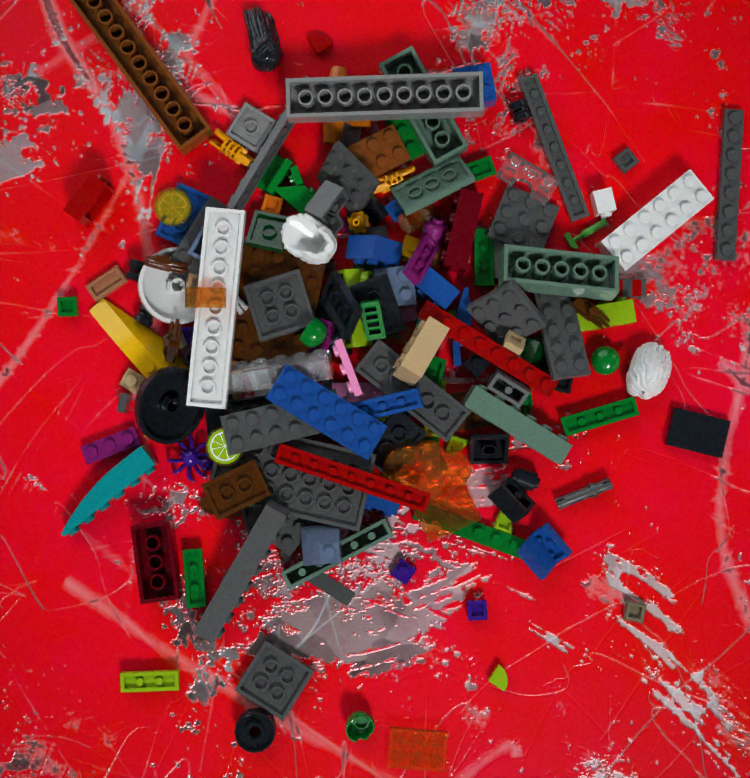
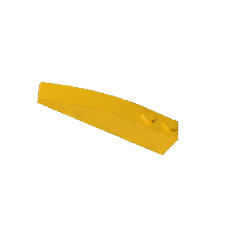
M101 299L89 310L112 340L146 378L155 371L170 366L188 370L183 357L179 353L175 363L165 361L163 354L164 339L106 299Z

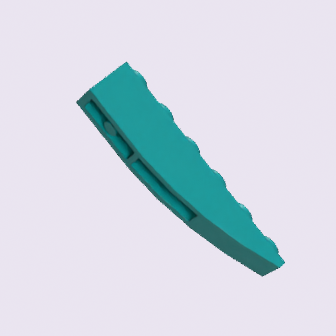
M145 445L140 446L94 485L71 515L61 533L63 537L69 534L71 536L81 530L80 525L84 522L86 524L90 523L96 518L95 513L99 510L101 512L105 511L111 506L109 502L114 498L118 500L126 494L124 490L130 486L131 488L135 487L141 482L140 478L143 475L149 476L156 470L155 466L159 463Z

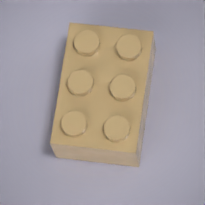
M430 316L426 321L421 320L413 331L411 339L403 348V353L393 365L395 371L392 375L413 387L422 378L450 328Z

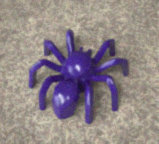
M192 433L188 436L190 449L181 441L177 442L185 450V452L181 450L183 455L179 454L182 459L168 458L167 461L170 463L184 462L178 469L173 471V474L181 472L188 466L187 478L194 483L195 480L190 475L192 466L200 476L207 478L208 475L202 473L196 464L204 471H212L214 462L208 459H200V457H210L209 453H198L203 446L208 444V441L199 444L194 450Z

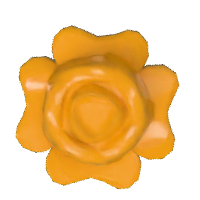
M363 211L358 213L352 212L351 217L348 218L349 229L354 230L355 234L359 232L365 233L367 231L366 228L370 227L369 216L364 215Z

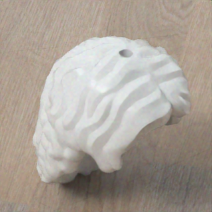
M298 213L297 215L289 216L282 225L281 234L284 249H287L289 253L299 257L302 261L315 265L325 264L335 254L337 240L332 231L311 215Z
M647 342L636 349L625 380L626 391L630 395L648 400L664 390L670 378L672 360L670 352L664 349L663 345H658L657 342Z

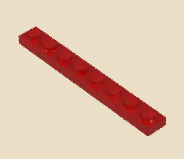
M426 300L417 315V318L426 321L430 316L450 329L446 336L547 398H550L559 383L558 380L552 381L551 376L428 300Z
M280 443L274 460L275 463L424 513L431 496L429 492Z

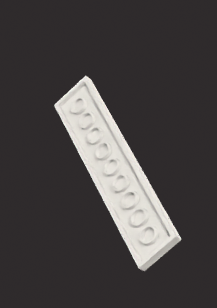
M206 207L186 400L187 406L227 409L246 221L245 210Z

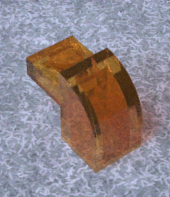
M430 204L408 216L403 213L397 220L401 229L411 236L423 228L425 221L433 218V216H437L439 213Z

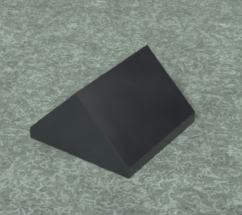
M468 434L469 464H499L508 462L510 434Z

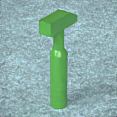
M603 218L581 231L574 238H572L569 232L564 234L563 237L570 248L577 250L579 247L575 243L576 241L586 238L608 225V222Z

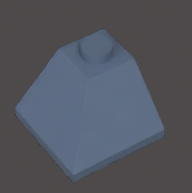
M328 524L301 527L304 566L343 562L340 527Z

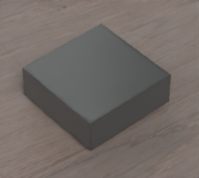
M628 147L612 159L623 175L640 162Z
M120 394L117 412L128 413L132 398L131 394Z

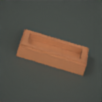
M116 265L85 287L95 302L98 303L101 299L107 297L129 281L125 278L119 266Z

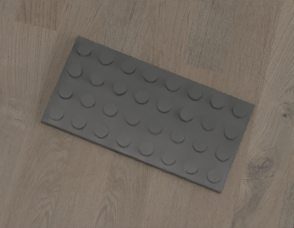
M299 438L283 442V444L373 473L377 454L372 453L369 459L365 460L343 446L312 439ZM280 443L242 452L230 464H221L214 460L210 480L256 459L272 495L249 507L263 510L268 500L271 499L289 509V516L360 531L368 494L275 463L274 460Z

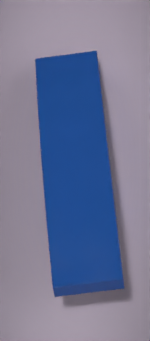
M465 287L457 306L455 318L471 327L473 325L472 316L466 310L467 304L470 303L469 288ZM452 339L453 367H458L462 365L460 347L464 346Z

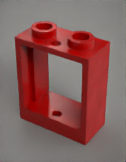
M90 173L63 210L89 228L115 193L111 188L112 184L102 175L98 174L95 176Z

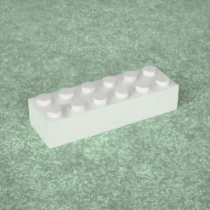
M689 169L599 242L597 246L604 255L619 256V273L622 274L715 198L692 170Z

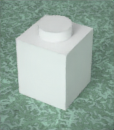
M611 187L593 191L589 195L594 217L607 218L612 216V213L617 210Z

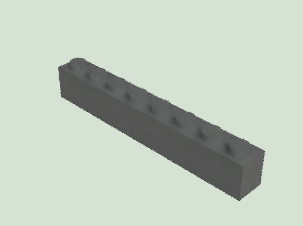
M271 499L268 500L194 629V634L212 644L216 638L221 639L226 630L223 628L225 622L228 624L231 622L235 614L232 610L234 607L239 608L244 599L241 597L243 591H249L253 583L250 579L253 575L257 577L262 568L259 565L261 560H267L272 551L268 548L271 543L275 545L281 535L278 533L281 527L285 528L290 518L287 517L290 512L289 509Z

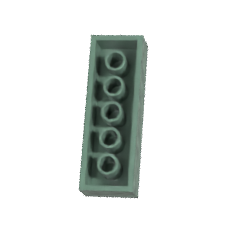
M413 46L378 64L380 75L427 73ZM453 118L406 119L432 167L467 151L468 144Z
M504 244L499 253L498 287L514 279L524 292L612 301L619 293V256Z

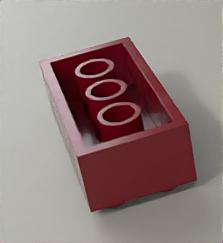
M461 188L460 193L455 194L452 205L455 212H451L448 227H451V230L447 231L443 244L447 247L446 250H442L439 264H442L441 270L463 275L467 270L484 193Z
M174 520L131 526L140 604L180 599L183 596Z

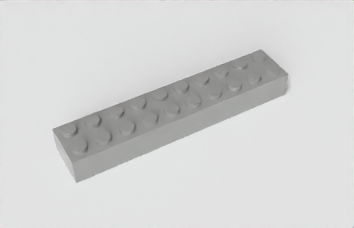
M483 71L286 78V118L289 123L483 117L484 113Z

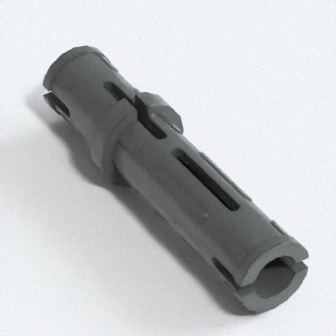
M608 477L594 484L591 482L584 488L555 498L558 509L561 510L590 497L596 498L598 494L612 490L613 485Z

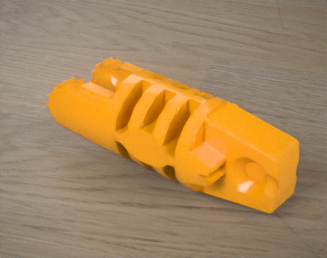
M215 129V135L224 142L221 144L217 140L210 138L208 143L239 165L242 163L249 167L255 159L247 154V149L220 129Z
M410 165L378 177L377 179L380 183L373 194L382 192V194L391 191V188L413 178L414 176L403 179V176L414 172L415 166Z

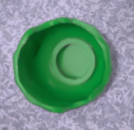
M315 317L301 334L300 341L309 348L320 345L327 335L326 325Z
M609 346L598 347L590 355V365L596 373L609 375L614 373L620 366V356L614 348Z
M364 711L352 713L347 718L345 724L347 738L353 742H357L359 739L367 740L375 728L373 717Z

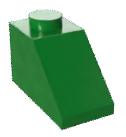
M304 185L277 187L275 189V193L280 198H283L296 212L305 214L304 208L316 193L312 187L308 189Z

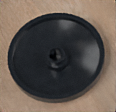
M176 366L161 368L152 373L141 385L135 400L134 414L138 428L147 438L161 444H173L187 438L199 425L205 407L186 405L189 370Z

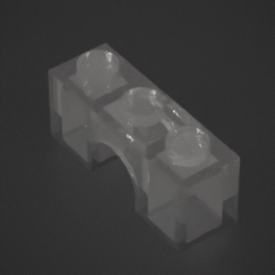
M512 151L496 175L497 178L510 186H513L517 181L526 183L531 188L529 197L544 206L561 181Z

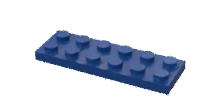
M288 364L284 366L265 397L268 401L365 460L369 459L387 428V425Z

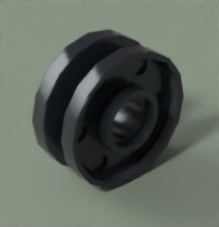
M258 707L249 708L237 720L234 731L235 739L238 745L245 751L252 753L262 752L274 741L276 723L272 714L267 710ZM256 726L260 729V732L253 733L250 728Z

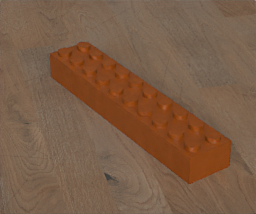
M69 0L183 156L214 135L211 127L117 0Z

